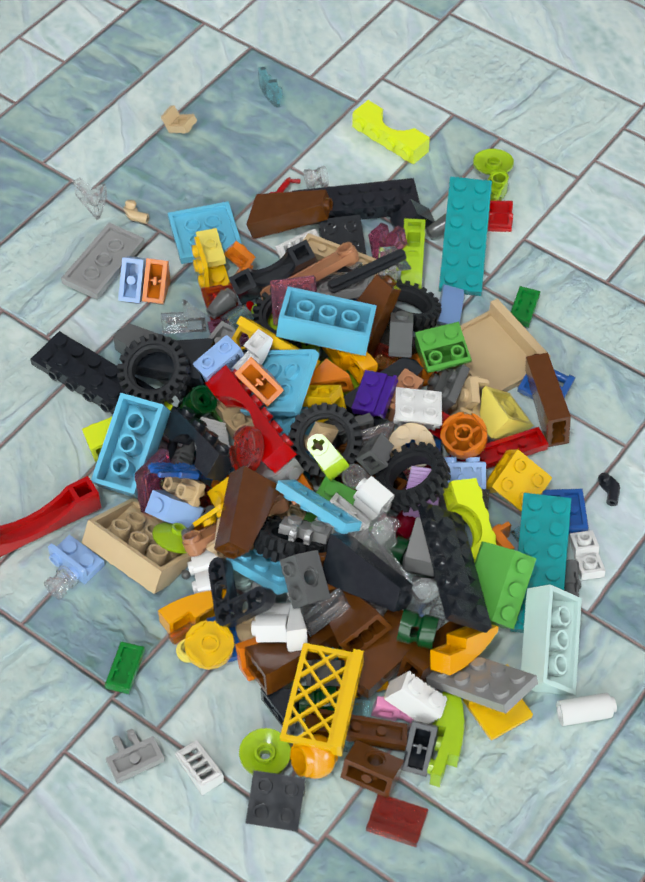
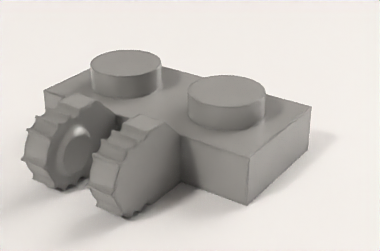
M291 515L284 517L280 523L278 533L289 535L288 540L292 542L296 538L303 539V544L309 546L312 541L326 544L330 538L332 527L326 526L325 523L320 521H303L301 517Z
M127 730V737L133 746L124 749L118 735L112 737L118 752L107 757L106 762L117 784L165 762L154 736L139 742L134 730Z

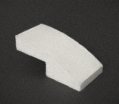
M258 329L243 345L248 351L233 368L238 370L250 357L262 365L271 348L273 339Z

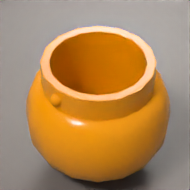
M313 734L317 741H328V738L323 735ZM293 744L290 751L291 765L299 777L305 776L310 779L326 777L333 771L335 763L338 761V756L333 755L331 751Z

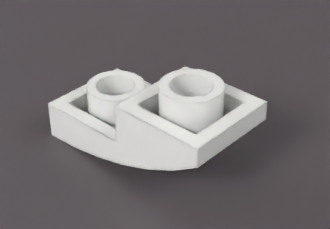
M593 530L570 533L569 538L574 559L579 562L578 572L581 580L605 577V568L599 555V544Z

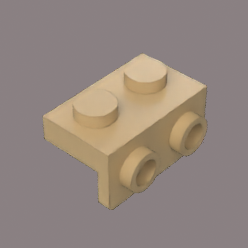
M475 375L469 376L464 382L456 403L448 409V415L453 414L461 407L471 410L480 403L479 392L489 385V380Z

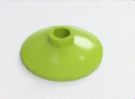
M485 149L474 156L473 165L478 171L491 175L495 170L509 172L514 166V159L506 151Z
M162 522L153 528L152 537L159 546L170 552L187 553L181 536V531L187 529L183 524Z
M261 728L250 732L242 740L239 747V758L244 769L253 775L254 770L279 774L286 768L290 761L291 748L288 742L280 741L281 733L279 731ZM268 754L270 757L262 759L261 755Z

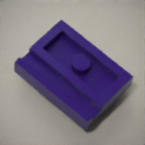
M365 370L351 407L352 412L360 415L370 413L372 417L380 416L382 419H385L398 383L397 376L393 375L392 377L385 373Z

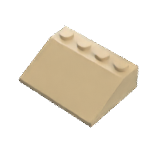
M134 497L89 519L82 544L153 594L169 586L181 574L182 570L188 567L187 562L191 561L188 553L170 552L154 541L152 537L153 528L165 521L146 513V505Z

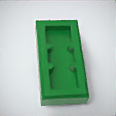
M520 286L511 313L524 327L529 328L541 291Z
M120 642L105 682V689L130 694L145 653V647Z

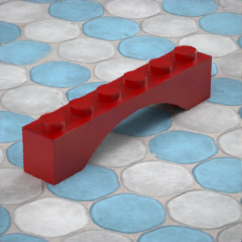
M225 365L205 384L213 395L226 407L240 408L250 413L254 430L258 431L262 441L261 460L274 473H277L297 455L291 447L294 443L285 433L281 434L283 428L275 420L271 421L273 415L266 407L261 408L264 403L255 394L252 395L253 392L234 374L237 370L234 369L232 371Z
M89 476L67 485L52 501L36 512L17 521L0 525V557L101 509L99 492Z

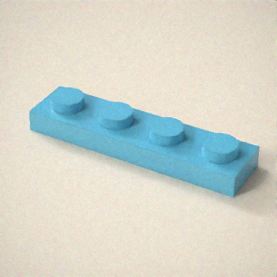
M295 479L278 480L276 490L284 494L283 497L285 499L295 501L302 510L312 512L319 521L332 525L336 532L348 534V532L360 530L362 524L360 520Z

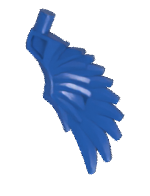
M151 462L148 465L150 472L158 474L157 476L160 478L178 477L179 479L213 480L206 478L193 464L189 465L184 462H179V464Z

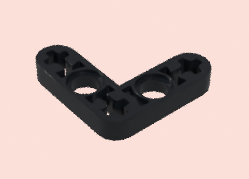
M218 557L211 560L208 574L215 619L218 625L230 628L235 627L272 608L275 602V593L271 588L257 586L237 596L231 562ZM226 587V595L222 598V589ZM247 601L248 607L246 612L243 613L242 607L244 602Z

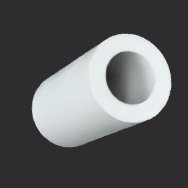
M608 692L559 700L556 703L557 715L561 726L612 718L613 712L617 711L615 698L610 697Z

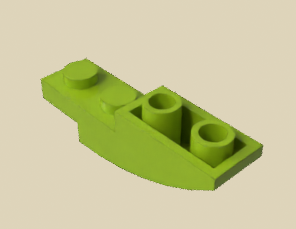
M404 218L402 250L405 251L407 259L401 264L400 280L404 284L405 281H410L412 286L415 283L419 284L418 288L421 289L425 220Z
M442 691V695L446 696L447 701L440 719L438 718L432 722V725L438 726V739L434 749L438 754L436 759L431 758L427 769V774L431 775L430 785L437 787L441 785L447 765L457 768L464 734V712L461 697Z

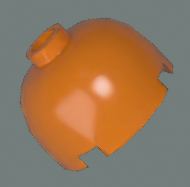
M458 412L444 421L440 433L441 442L446 452L452 457L466 460L470 457L478 456L484 450L487 443V427L483 419L476 414L471 413L472 415L464 414V412Z

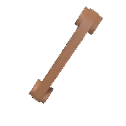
M351 242L343 243L334 253L277 285H269L263 288L260 292L261 299L263 300L262 294L264 292L271 295L269 289L274 287L275 291H279L278 285L283 284L284 289H287V284L292 283L294 288L299 284L304 289L344 266H352L359 261L358 251Z
M281 492L268 516L282 514L290 508L289 500L283 497L284 494ZM217 522L201 530L189 531L182 536V543L188 556L195 557L206 551L207 544L215 540Z

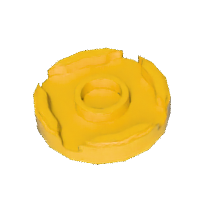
M200 621L193 625L186 633L184 642L185 654L190 662L198 668L207 670L219 668L232 657L234 650L233 634L228 627L220 626L216 621Z

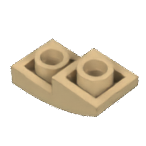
M217 400L215 410L235 438L243 435L248 430H254L253 420L240 412V408L226 407L221 401Z

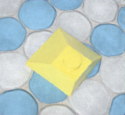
M488 386L482 389L480 418L483 419L487 427V434L491 439L499 440L529 430L534 426L510 393Z

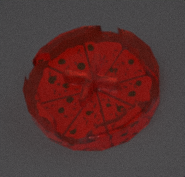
M244 425L233 436L235 442L230 447V461L235 470L246 466L256 471L264 454V438L257 427Z

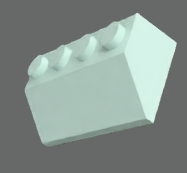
M552 585L527 588L521 670L537 676L538 684L532 689L533 691L573 696L576 695L582 598Z

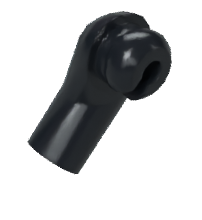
M603 472L598 476V482L607 493L606 503L609 506H617L620 484L611 475Z

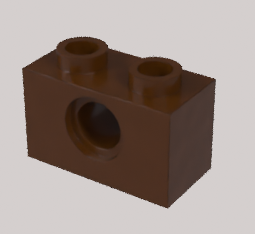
M356 740L344 760L340 778L389 798L400 778L404 760Z

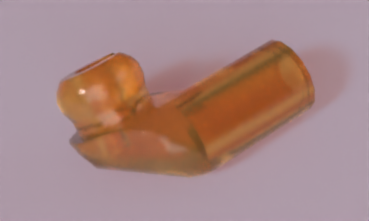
M379 354L374 360L378 363L377 369L384 370L402 357L388 358L384 357L383 354Z
M185 624L168 634L172 644L175 645L185 639L186 633L194 624Z

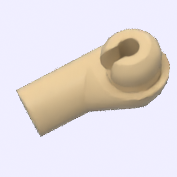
M127 200L124 206L127 218L131 221L147 224L149 214L138 212L136 208L137 203L134 200Z

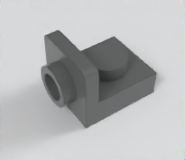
M322 659L307 660L310 666H313ZM331 660L330 664L335 671H338L344 667V660ZM326 664L314 671L320 681L332 674ZM311 674L304 677L307 686L316 684ZM333 679L323 686H340L336 679Z

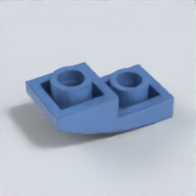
M443 284L439 300L442 310L436 324L446 325L458 321L460 323L464 299L463 289Z

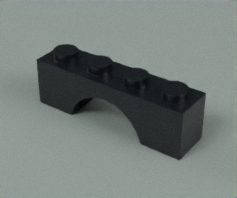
M306 239L287 248L283 257L274 264L256 270L247 268L229 277V280L241 304L244 305L248 301L260 297V292L266 286L277 285L316 263L317 259Z
M173 406L170 410L164 434L171 441L190 445L194 441L196 445L194 466L206 478L217 481L225 480L237 459L230 452L231 448L218 439L219 436L209 430L203 420L195 416L194 410L183 406V408Z

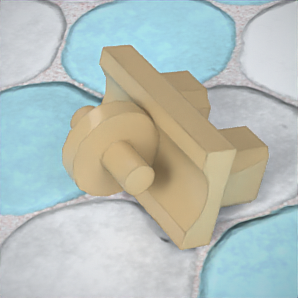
M165 477L163 489L189 505L199 507V498L205 494V484L202 481Z

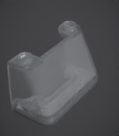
M383 512L372 520L360 542L413 584L411 591L412 600L407 609L418 612L419 616L426 614L441 603L437 584L429 578H421L414 583L389 550L399 543L396 538V532L401 524L395 515Z

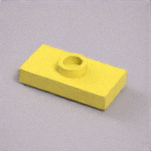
M217 228L197 231L196 236H199L208 267L226 264Z

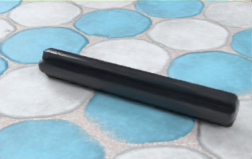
M402 249L391 252L329 281L327 287L332 294L339 292L407 259L406 253Z

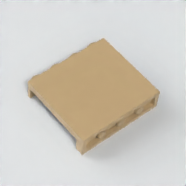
M498 298L490 302L489 311L460 325L472 362L464 364L470 368L467 378L475 375L488 379V387L508 392L519 386L526 375V357L533 354L547 353ZM461 365L454 366V367H450V368L456 370V369H457L458 367H460Z

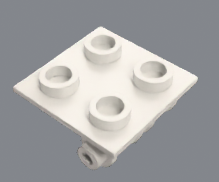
M396 387L393 424H398L399 427L412 422L423 424L427 429L434 431L435 428L440 429V425H442V392Z

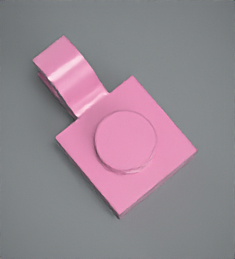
M377 696L372 706L371 716L396 721L399 718L408 723H412L414 720L386 701L384 696Z

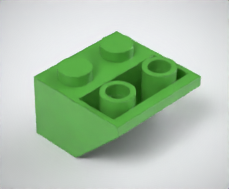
M459 321L415 332V347L421 365L427 373L472 362Z

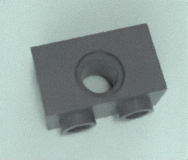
M318 550L295 554L280 560L293 609L331 599Z

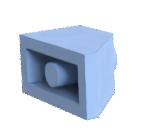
M132 256L122 258L118 301L141 302L146 258Z
M152 490L145 512L172 524L180 523L188 528L203 514L205 508L201 506L193 507L169 493V491Z

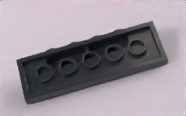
M414 178L292 190V192L326 190L329 198L333 201V209L330 211L328 218L360 215L361 220L391 217L410 199L420 204Z
M60 331L30 359L31 365L48 374L52 380H58L67 389L79 393L86 401L97 404L106 413L110 412L113 414L120 393L127 394L119 383L121 381L118 379L117 373H120V371L117 369V365ZM135 377L136 382L140 387L148 390L155 389L152 386Z
M427 503L428 506L423 507L420 504L418 511L445 619L487 633L492 628L462 516L456 512L442 509L437 505Z

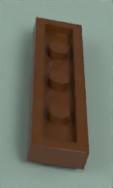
M318 709L324 720L334 714V711ZM315 712L304 717V723L308 729L321 722ZM352 714L346 741L355 743L358 740L371 746L405 751L408 724ZM324 726L312 733V735L320 734L327 738L329 737V733Z

